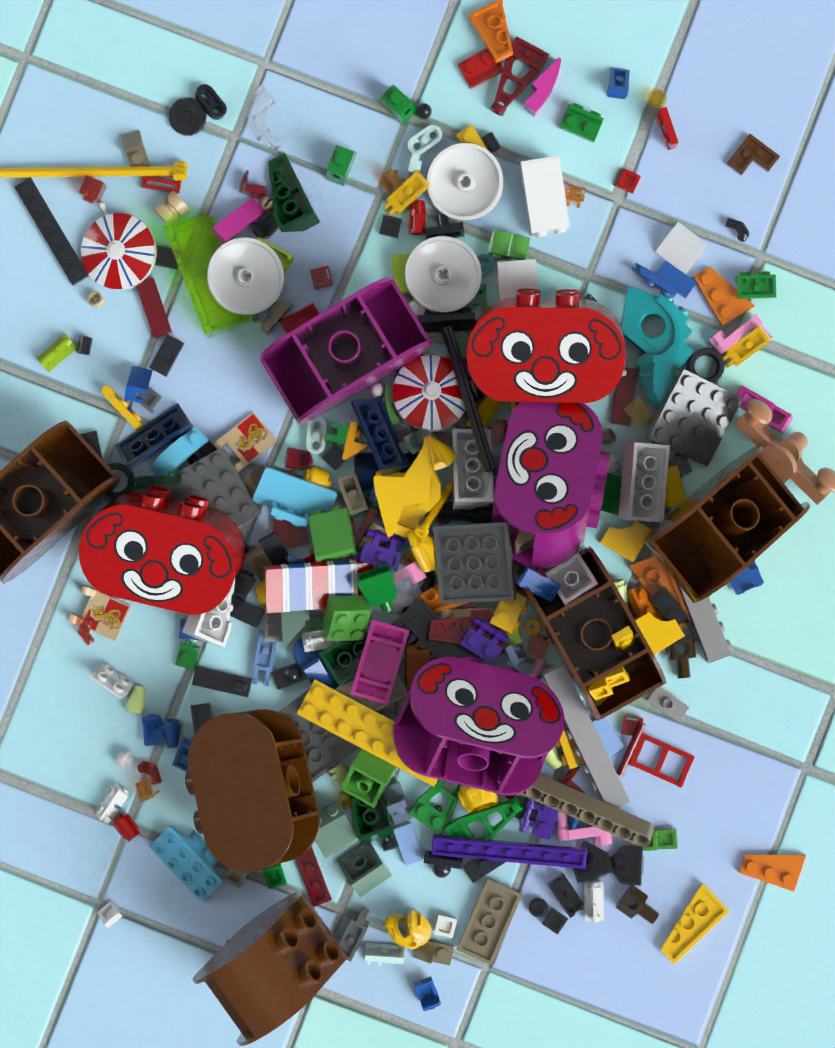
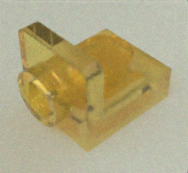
M639 397L623 409L637 427L640 425L645 427L652 420L650 416L653 413Z

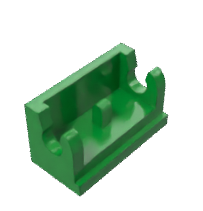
M331 424L330 427L334 435L326 434L325 441L345 446L350 425Z

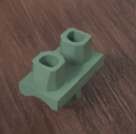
M425 428L415 429L403 437L405 440L398 445L403 454L411 451L413 455L422 449L424 437L432 436V434Z

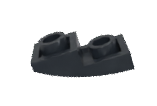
M275 531L258 540L272 565H288L284 555H289Z
M232 594L231 605H233V611H230V616L253 627H257L265 610Z

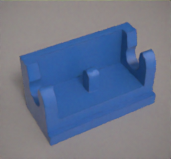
M132 366L126 385L125 402L141 403L144 401V398L137 397L135 394H147L153 370Z

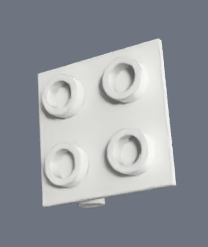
M105 662L90 675L91 679L120 699L126 697L130 689L135 685L129 677L122 675L112 665Z

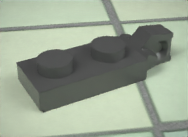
M362 907L358 916L354 914L350 919L339 941V944L347 954L346 960L350 962L368 929L369 921L366 918L370 910Z

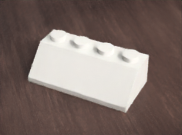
M452 429L451 449L458 455L452 462L453 509H475L492 504L494 502L493 471L489 473L484 471L472 429ZM484 429L492 454L491 429Z
M625 442L618 519L648 522L663 521L670 445Z

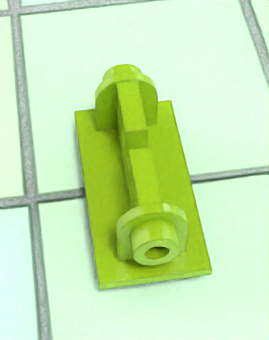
M65 333L36 358L50 372L74 352L77 346Z

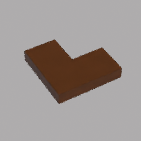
M750 133L726 165L741 176L752 161L769 172L780 156Z

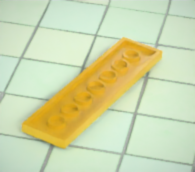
M314 679L297 712L298 715L422 781L435 786L438 779L423 776L412 771L399 758L393 743V726L395 721Z

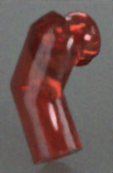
M85 617L84 620H81L77 630L86 645L94 642V638L89 633L91 626L94 624L93 619L90 617Z
M142 761L138 764L137 770L140 773L150 775L153 785L162 782L157 765L148 761Z

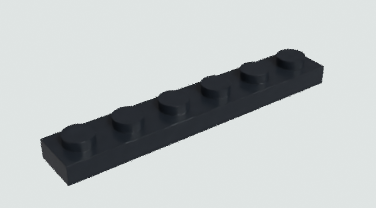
M30 177L16 185L14 188L71 284L74 286L88 278L89 275L32 178Z

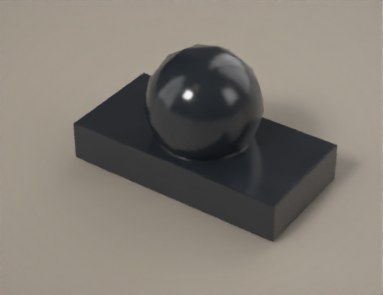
M297 663L271 672L278 690L308 679Z
M425 850L423 863L433 864V873L439 878H445L450 874L451 868L462 869L463 858L431 855L430 850Z

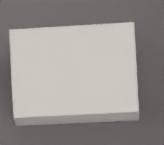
M678 222L655 253L687 274L708 244Z
M579 553L546 573L547 577L561 584V588L557 593L565 605L599 585Z

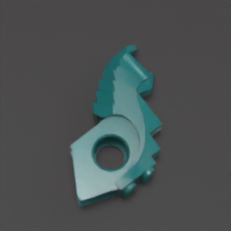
M630 286L626 293L621 328L624 337L644 353L637 360V369H640L639 378L641 379V386L644 388L647 400L658 411L676 377L675 374L693 354V350L685 344L692 334V329L687 326L689 313L681 306L677 308L673 303L674 300L667 294L656 296ZM648 316H658L664 322L662 333L655 337L645 335L641 329L643 319Z

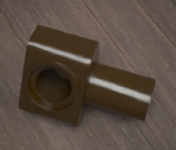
M694 638L679 639L666 647L667 659L676 661L677 679L690 678L689 658H696ZM679 644H684L686 651L679 655L676 647Z
M634 885L629 886L616 904V908L631 919L638 914L653 924L659 916L656 910L645 903L648 895ZM631 898L637 899L636 904L633 906L627 904Z

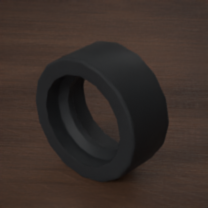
M712 348L699 349L690 356L687 362V370L698 375L695 371L696 360L700 356H710L716 361L717 370L713 376L703 379L714 383L721 378L724 372L725 363L723 357Z
M114 462L107 464L112 470L123 471L128 479L125 489L120 492H111L108 497L114 499L122 494L132 492L135 487L134 473L122 463Z

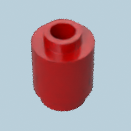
M121 813L113 819L115 822L113 827L128 842L140 833L138 825L128 813L126 815Z

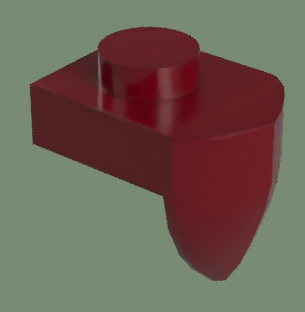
M247 170L240 181L239 193L250 195V198L261 199V196H266V186L248 184L249 170Z
M289 447L286 451L284 467L304 471L312 465L314 461L310 451Z
M579 766L565 773L560 779L564 785L585 794V791L571 780L580 769Z

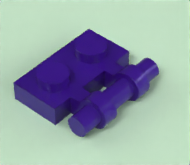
M368 529L366 536L373 538L372 543H363L358 560L379 567L391 563L392 570L396 572L402 553L395 551L396 545L403 547L405 540L398 538L394 534L388 537L387 534L382 533L378 529ZM379 541L389 543L388 549L378 546Z
M476 617L473 623L478 626L477 631L469 628L459 645L490 665H493L503 649L496 645L497 642L500 640L506 644L510 637L505 635L504 631L500 628L496 629L491 626L489 621ZM484 631L493 635L491 641L482 636Z
M528 798L524 802L525 809L523 816L519 820L520 827L518 831L526 833L527 827L531 826L533 827L531 835L550 840L558 810L542 803H534L535 800ZM532 809L538 810L535 821L530 820Z

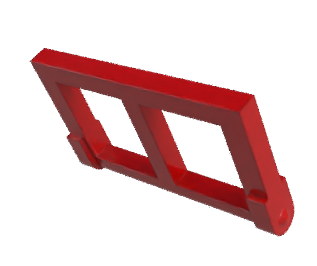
M642 733L628 765L682 788L695 756ZM645 740L664 748L655 770L636 762ZM668 751L687 758L678 780L660 773Z

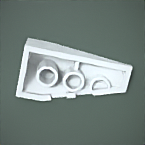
M235 578L228 595L216 608L204 614L188 615L183 633L225 648L231 631L230 611H233L231 597L234 592Z

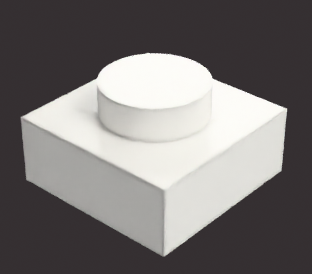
M112 900L97 912L107 928L123 916L117 904Z
M438 914L434 934L453 938L457 918Z

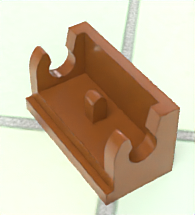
M405 644L404 680L407 688L410 687L419 669L429 662V650H425V645Z

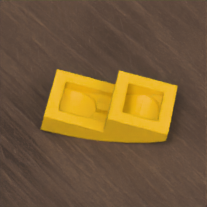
M622 666L592 683L588 691L594 700L612 695V687L630 681L629 675Z

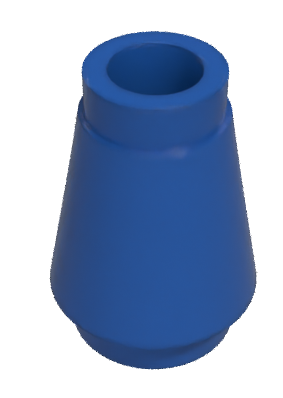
M166 719L162 725L166 747L176 748L178 747L181 724H179V719Z

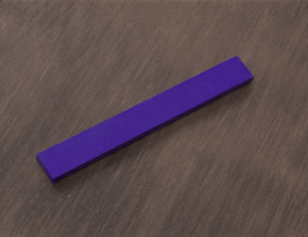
M433 835L431 855L586 869L587 848Z

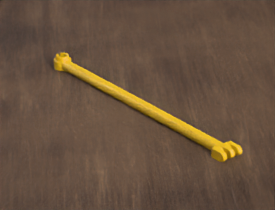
M174 162V166L0 168V178L173 176L174 180H186L188 163Z

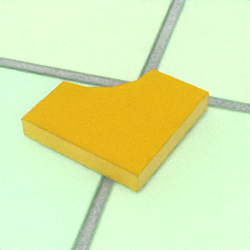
M634 521L630 526L623 529L609 526L600 543L633 563L644 545L645 537L652 529L639 521Z
M648 612L635 620L654 654L685 636L675 619L661 621Z

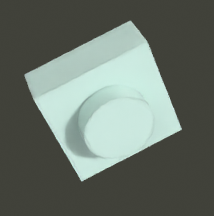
M412 153L408 175H413L416 171L420 172L423 162L420 160V154Z

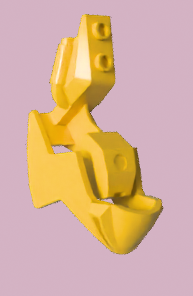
M431 435L424 437L422 449L406 472H395L388 476H382L381 472L377 471L373 480L387 536L391 537L395 533L408 538L411 551L420 569L423 572L435 570L437 574L434 535L429 533L425 539H422L415 534V529L419 526L422 517L440 500L441 481L436 470L450 466L458 455L449 446Z

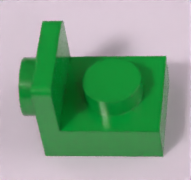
M185 640V643H180L175 665L194 670L200 647H196L197 643Z
M281 864L262 869L268 889L287 884Z

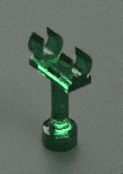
M178 469L169 470L167 475L131 477L128 481H136V486L130 487V489L139 490L148 489V486H156V484L166 482L170 485H177L181 483L182 476Z

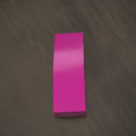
M560 57L532 83L531 88L535 92L524 102L523 107L533 117L543 108L552 93L562 60Z
M252 198L214 226L212 233L222 244H225L236 236H240L253 222L261 218L266 211Z
M741 385L736 393L737 396L743 398L739 407L747 411L749 401L754 399L763 401L772 412V420L767 425L784 434L793 419L792 414Z

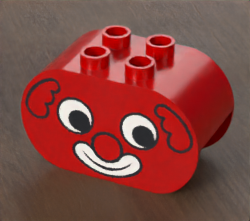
M517 289L516 298L499 300L490 305L479 316L468 340L467 365L476 386L490 398L511 402L591 403L606 397L613 391L621 379L626 360L622 328L617 318L605 306L589 299H579L580 290L558 289L556 290V298L551 299L540 298V289Z
M148 486L147 492L133 491L114 498L90 520L80 540V565L88 582L96 590L109 596L188 615L204 614L216 608L226 598L233 585L234 578L239 571H242L246 550L240 529L225 513L208 507L209 500L205 497L186 495L185 501L170 498L171 490L167 488Z

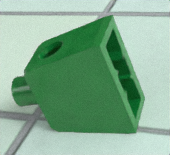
M394 84L377 100L403 126L416 113L413 102Z
M336 145L327 168L326 180L344 186L357 152Z
M391 563L356 574V583L371 607L380 605L382 612H388L393 609L391 601L397 599Z

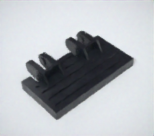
M421 597L392 623L393 626L401 627L404 624L403 628L410 630L413 634L406 641V644L410 645L417 638L418 641L414 645H425V650H429V653H431L429 655V662L434 658L470 657L473 654L459 644L428 640L430 621L440 620L441 618Z

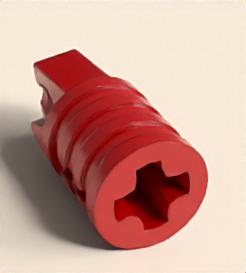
M415 200L411 203L408 234L425 235L426 211L425 201Z

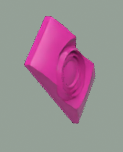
M372 619L351 695L388 705L410 630Z

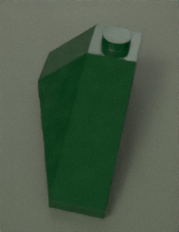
M283 153L268 161L272 188L273 216L280 231H305L320 223L287 155Z
M367 635L364 640L334 643L318 654L335 688L356 676Z
M383 794L375 808L351 795L352 825L358 841H375L393 835L395 827L388 813Z

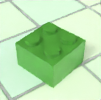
M328 596L321 625L327 641L364 640L371 614V608L364 596Z

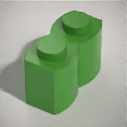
M493 230L488 254L496 260H502V257L508 258L510 261L526 260L530 238Z

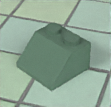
M310 610L281 612L283 645H289L307 625V621L310 620Z
M338 800L319 810L320 829L315 841L325 858L358 841L352 823Z
M363 841L337 859L349 884L360 897L392 876L371 841Z

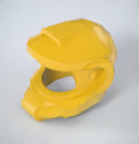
M464 785L460 786L458 797L462 806L469 813L498 804L496 793Z
M411 909L408 916L396 913L385 918L384 928L389 933L393 942L401 947L416 949L426 944L430 939L431 924L416 909ZM399 922L404 926L406 930L407 936L405 937L402 936L399 931Z

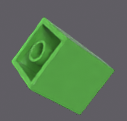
M342 505L332 507L330 512L324 513V510L312 512V516H308L315 558L318 562L358 554L349 511L347 508H343Z
M362 749L352 763L341 790L375 808L398 767Z

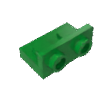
M568 104L559 129L594 143L604 118L598 112L583 110L584 107L579 104Z
M770 271L759 272V275H751V272H741L740 275L735 277V282H737V299H768L777 297L776 274H770Z
M607 473L601 511L619 516L622 476Z

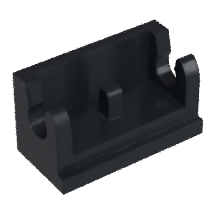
M564 873L547 883L570 918L577 911L584 909L583 901Z

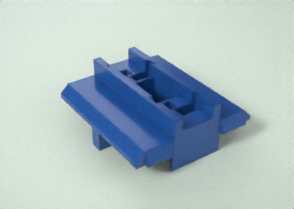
M755 561L730 581L736 595L745 593V591L759 587L764 583Z

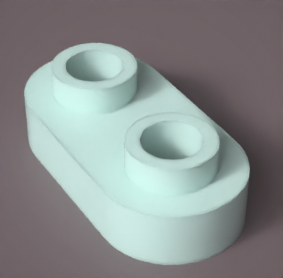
M430 125L411 137L408 141V151L410 154L417 153L422 155L439 144L442 140L441 129L436 125ZM431 133H435L436 138L431 139L429 135ZM419 144L421 147L416 150L413 146Z
M320 416L309 421L307 425L306 447L314 455L321 454L326 446L327 423ZM320 423L321 428L318 430L314 429V424ZM319 442V448L314 449L313 443Z

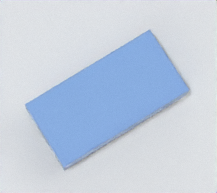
M606 717L598 722L596 719L592 721L609 757L625 747Z
M412 823L395 828L394 833L405 865L424 860Z

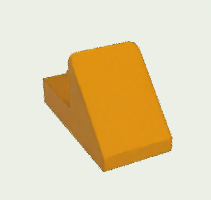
M350 422L342 456L344 461L349 460L369 447V445L355 442V439L359 440L361 428H358L359 424L356 422Z

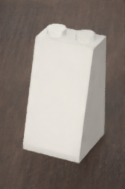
M559 155L522 161L519 170L531 236L536 235V238H541L551 232H554L555 235L566 233L570 225Z
M536 259L497 262L496 274L499 300L516 298L517 289H538Z

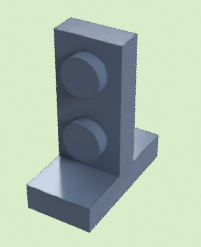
M522 643L506 647L505 651H501L493 665L482 659L480 661L482 664L497 668L502 666L513 667L528 661V657Z
M400 781L388 785L383 794L387 802L388 813L391 814L394 824L412 819L413 817L408 813L410 808Z

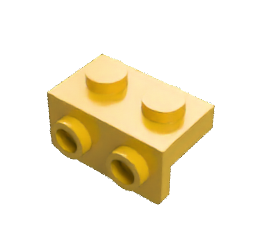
M516 593V600L500 601L490 624L509 634H512V631L516 632L521 623L518 620L521 613L525 615L529 607L527 603L528 598Z
M566 727L556 745L558 748H562L563 754L560 756L563 765H568V768L572 769L577 767L578 764L584 763V759L582 756L578 757L574 749L576 743L574 739H569L565 731L568 729Z

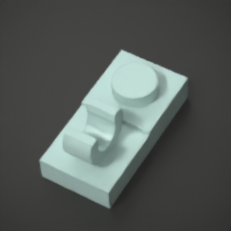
M366 943L365 961H367L368 965H371V961H378V966H381L382 962L403 964L404 947L392 944Z

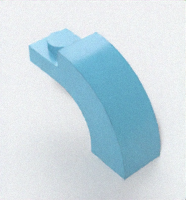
M195 426L170 445L151 464L150 469L163 481L173 474L186 459L205 445L208 439Z

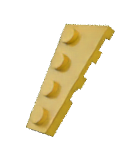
M703 882L660 948L673 964L685 955L729 912Z

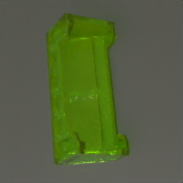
M205 213L167 224L163 228L203 331L210 338L251 322L249 317L252 315H238L225 310L214 300L207 284L208 264L213 254L221 245L212 233L213 227L217 225L215 218Z

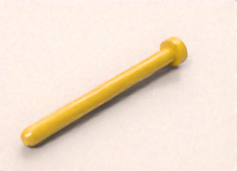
M452 477L441 493L440 500L433 506L423 524L415 529V534L419 538L425 539L428 536L430 525L452 492Z

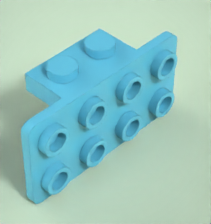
M266 467L253 495V500L270 507V515L275 519L290 521L291 524L297 527H307L309 522L308 516H312V512L324 510V513L330 512L337 493L332 489L274 468Z
M170 826L150 845L151 850L199 901L205 900L223 883V878L212 868L218 860L212 855L203 838L195 830L184 838L174 826Z

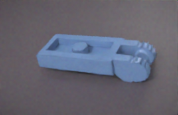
M259 631L252 684H257L259 670H264L266 674L263 683L264 686L268 687L278 641L265 642L264 631Z

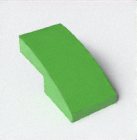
M387 385L385 389L386 409L394 427L400 424L392 408L394 405L393 391L390 385Z
M677 828L654 830L650 844L644 847L643 851L677 849Z

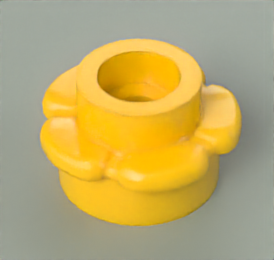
M530 617L524 622L523 629L527 635H538L541 632L542 625L535 617Z

